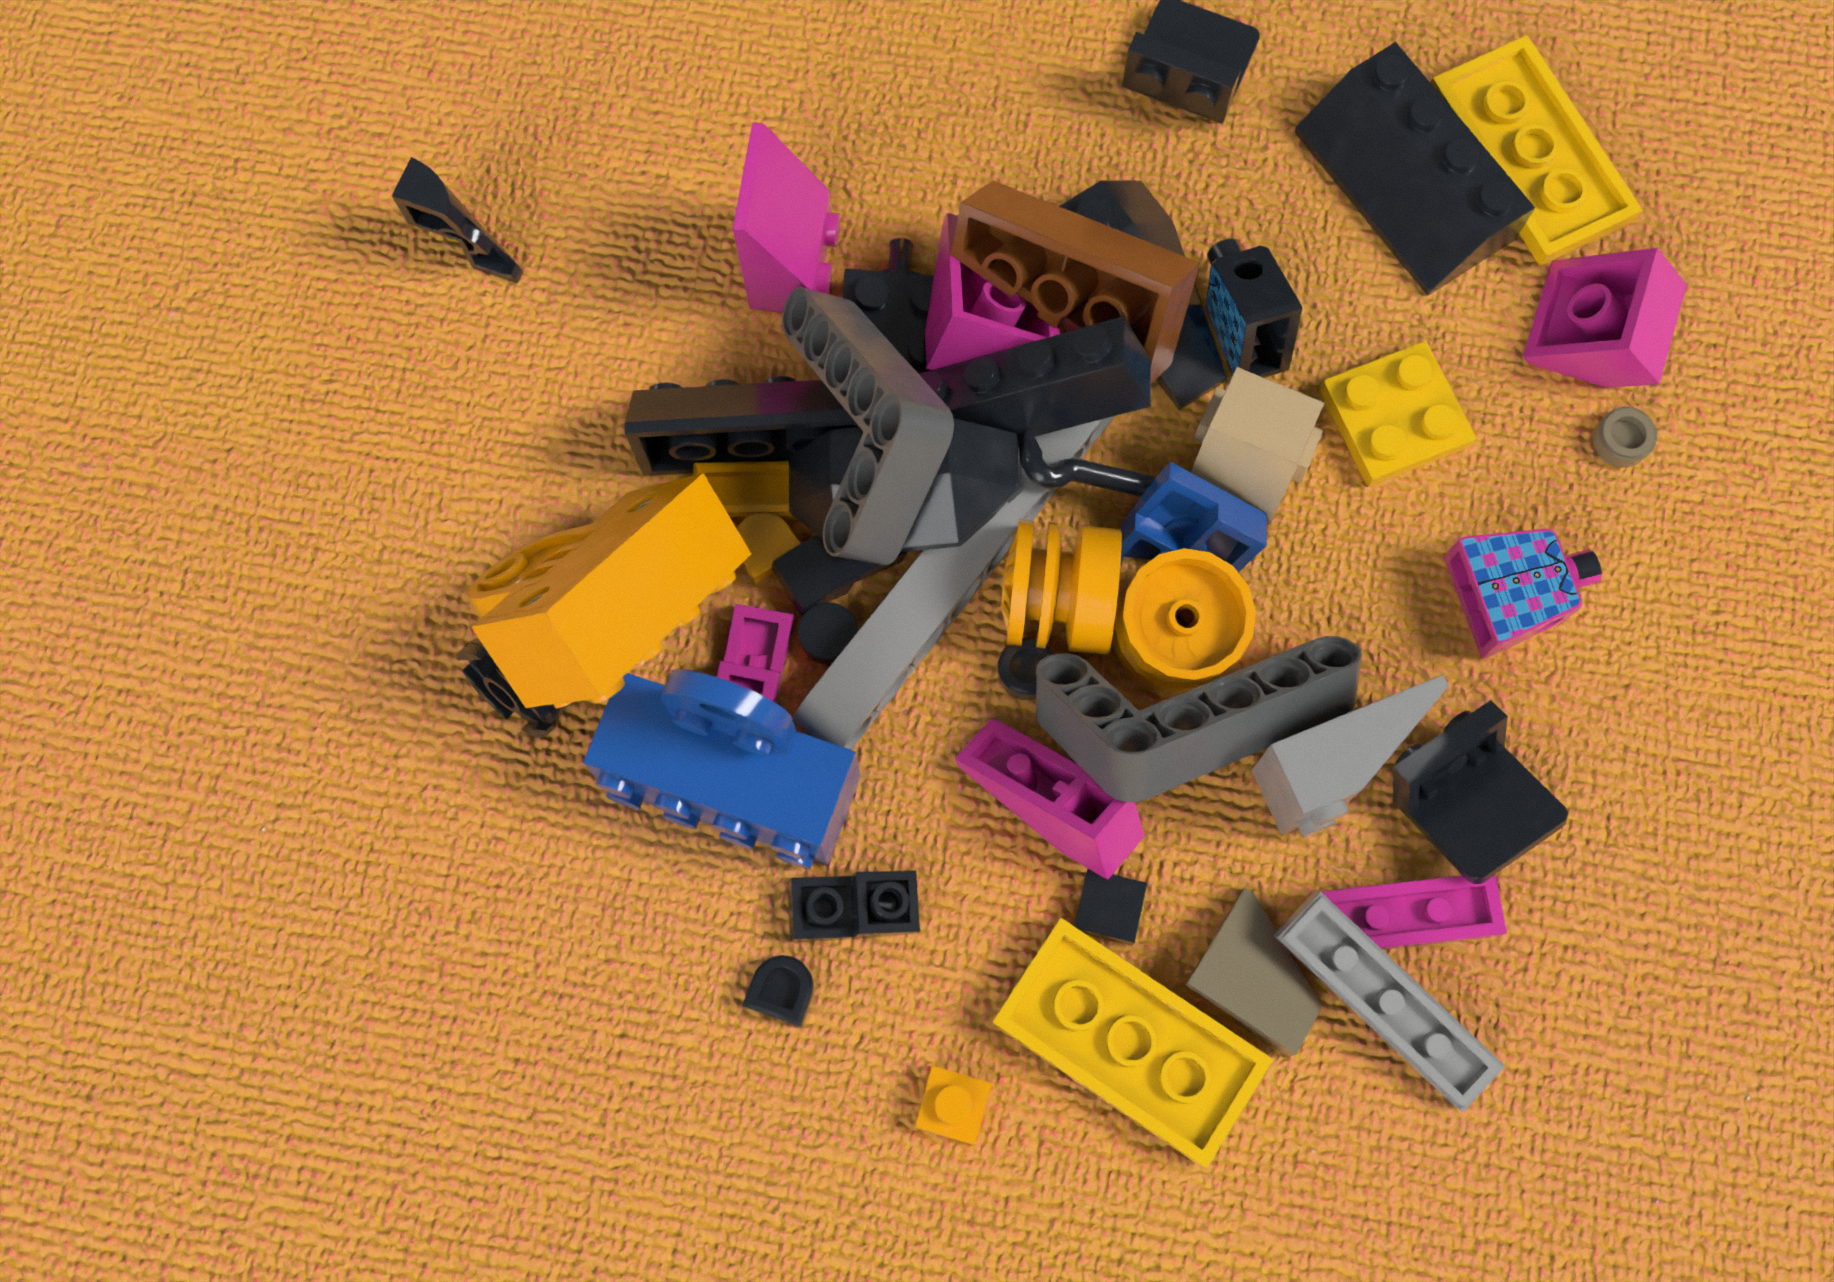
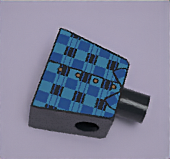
M1230 238L1217 242L1207 252L1211 268L1206 308L1232 376L1237 367L1263 378L1290 370L1303 309L1300 301L1269 248L1257 246L1242 251L1236 239Z

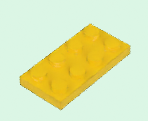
M1528 35L1432 78L1430 83L1535 206L1534 211L1519 234L1539 266L1635 222L1643 212L1641 206Z
M1062 918L1059 919L992 1022L995 1027L1203 1169L1208 1168L1274 1060Z

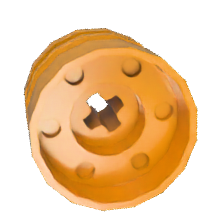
M1019 519L1017 532L1009 550L1006 551L1001 611L1007 631L1006 644L1022 645L1024 621L1028 619L1038 620L1036 647L1046 648L1053 623L1059 622L1066 623L1069 651L1108 654L1113 637L1119 589L1122 548L1121 529L1081 525L1072 552L1061 550L1058 523L1048 522L1045 549L1032 548L1034 521Z

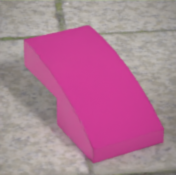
M735 604L724 661L719 663L717 677L748 688L776 703L795 615Z

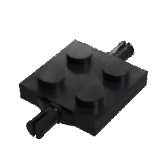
M896 238L889 242V269L881 271L844 269L842 298L853 301L914 370L920 374L931 371L926 368L925 328L934 275H923L911 271L913 242L904 238L901 259L899 258L900 238Z

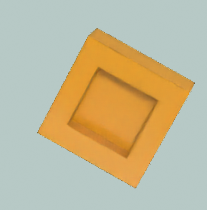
M932 1065L915 1128L976 1146L993 1083Z

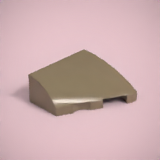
M1244 888L1214 934V939L1186 981L1185 986L1234 1017L1236 1024L1284 1056L1290 1057L1296 1055L1303 1044L1322 1003L1303 975L1290 951L1273 936L1277 931L1255 894Z

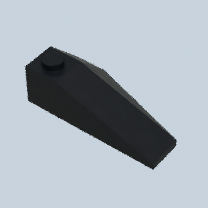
M1101 180L1059 206L1185 256L1174 222L1141 180ZM1195 284L1172 363L1156 379L1179 411L1224 383L1227 378Z

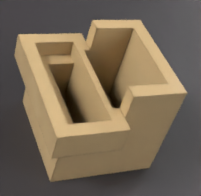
M1237 367L1226 390L1216 387L1201 419L1194 440L1202 442L1191 473L1267 513V524L1270 525L1291 480L1301 484L1323 433V430L1314 426L1324 402Z

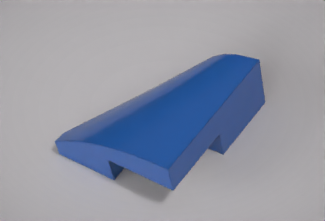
M1169 462L1150 484L1119 527L1122 532L1121 566L1123 556L1152 560L1159 554L1186 548L1211 552L1233 565L1239 573L1267 546V513L1172 462Z

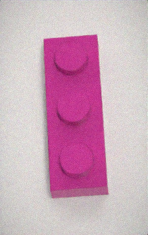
M1496 874L1481 884L1470 883L1463 876L1322 892L1382 950L1499 937L1507 934Z

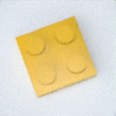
M1427 341L1323 380L1319 388L1367 487L1468 449L1477 440Z

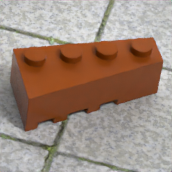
M994 180L961 202L951 250L953 257L1008 296L1012 297L1018 294L1035 306L1039 311L1037 316L1054 328L1062 325L1067 330L1072 331L1124 316L1151 359V384L1172 363L1200 265L1198 261Z

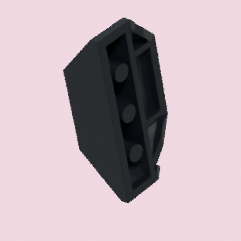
M953 418L954 431L950 446L900 552L961 547L988 523L1007 502L1010 503L1021 493L1019 438L1017 433ZM859 426L830 429L789 457V512L821 540H823V528L828 511L864 433Z

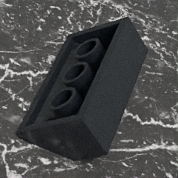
M1394 42L1352 68L1296 126L1294 131L1427 296L1515 241L1535 209V206L1397 42Z
M774 376L765 379L763 383L739 384L733 380L720 379L711 381L706 386L684 388L674 383H657L650 386L648 390H633L625 419V435L643 476L694 473V463L789 461L790 456L830 429L858 427L857 423L821 379L796 381L787 376Z

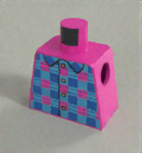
M1551 529L1463 537L1458 539L1444 556L1481 659L1496 655L1569 619L1582 607V599L1578 588L1597 584L1602 578L1600 562L1591 549L1564 555L1557 534Z

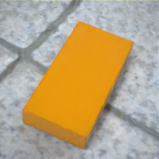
M789 461L694 463V475L704 473L733 523H741L744 519L756 513H771L781 517L785 522H799L789 512Z

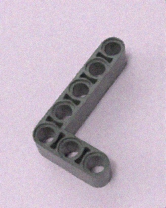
M797 287L790 293L785 302L782 314L783 332L864 432L826 516L823 528L824 547L827 553L834 557L889 565L899 555L950 446L954 431L953 414L949 407L853 301L804 287Z
M1338 636L1316 638L1140 711L1086 660L1069 653H1057L1043 658L1036 666V720L1108 795L1123 802H1139L1353 710L1357 699L1362 657L1361 649L1354 642Z

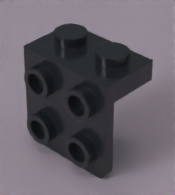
M1159 0L1144 35L1136 32L1129 46L1122 87L1223 124L1258 45L1260 33L1253 26L1181 0Z
M1492 700L1474 712L1466 710L1459 713L1446 725L1443 733L1425 745L1418 743L1409 747L1400 755L1395 766H1393V803L1460 874L1473 884L1484 883L1565 826L1568 817L1567 808L1505 748L1508 716Z

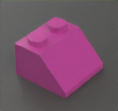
M1658 248L1551 261L1523 358L1529 364L1605 388L1660 384L1687 284Z

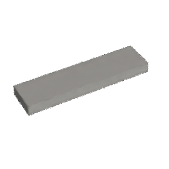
M1315 890L1273 935L1462 1113L1505 1067L1501 1061L1322 892Z

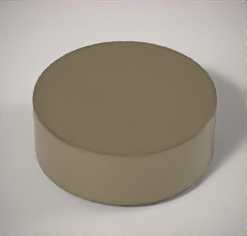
M1619 407L1611 410L1597 424L1593 432V446L1599 457L1606 463L1621 468L1632 467L1642 462L1652 452L1657 442V430L1653 421L1644 412L1632 407Z

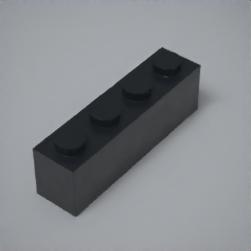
M1124 316L919 374L949 407L953 418L1017 433L1019 439L1026 428H1031L1036 437L1151 407V359Z

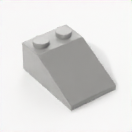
M1444 675L1271 744L1251 771L1281 836L1299 829L1302 837L1305 838L1337 823L1336 819L1348 814L1350 811L1346 804L1363 790L1448 688L1449 685Z

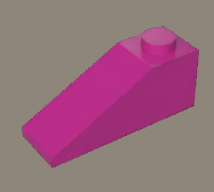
M993 717L955 758L958 767L1058 851L1107 880L1145 837L1135 802H1123L1114 799L1078 764Z

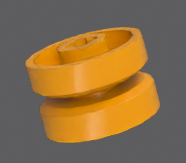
M1184 548L1159 554L1137 571L1117 601L1112 637L1116 657L1131 677L1156 691L1181 694L1213 681L1242 657L1253 638L1256 610L1250 588L1233 565L1211 552ZM1177 615L1188 623L1185 628L1177 623L1175 619Z

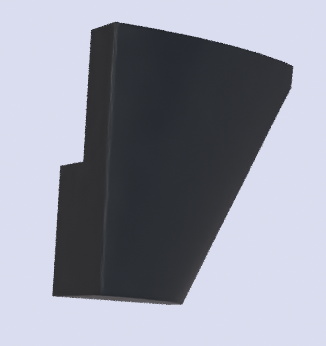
M411 157L392 194L407 224L458 241L472 268L518 284L523 274L521 267L474 218L430 167Z

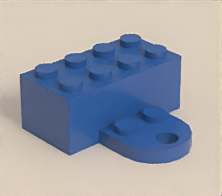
M685 669L671 670L666 685L630 673L622 677L625 685L619 692L609 698L583 761V764L596 777L595 785L607 791L606 797L608 799L640 810L643 801L653 804L656 808L664 811L663 818L690 829H697L699 821L704 822L721 831L719 835L721 839L743 848L753 849L756 841L778 851L776 855L778 859L803 869L810 870L813 861L826 866L829 865L861 778L856 751L796 731L792 716L783 707L748 688L718 677Z

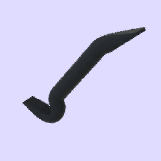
M1026 428L1019 439L1020 462L1025 474L1034 484L1043 488L1059 489L1073 481L1141 497L1157 477L1078 458L1060 460L1057 468H1053L1045 463L1042 456L1043 452L1031 428Z

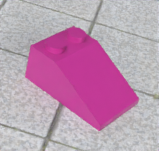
M752 122L733 224V233L750 309L783 313L788 296L797 287H804L826 294L830 293L832 264L825 263L828 246L837 247L840 213L832 212L830 190L765 124Z
M947 212L942 224L925 328L926 368L930 370L938 369L1060 334L1059 325L1054 328L1037 316L1039 311L1031 303L1018 294L1012 297L1008 296L951 255L958 216Z

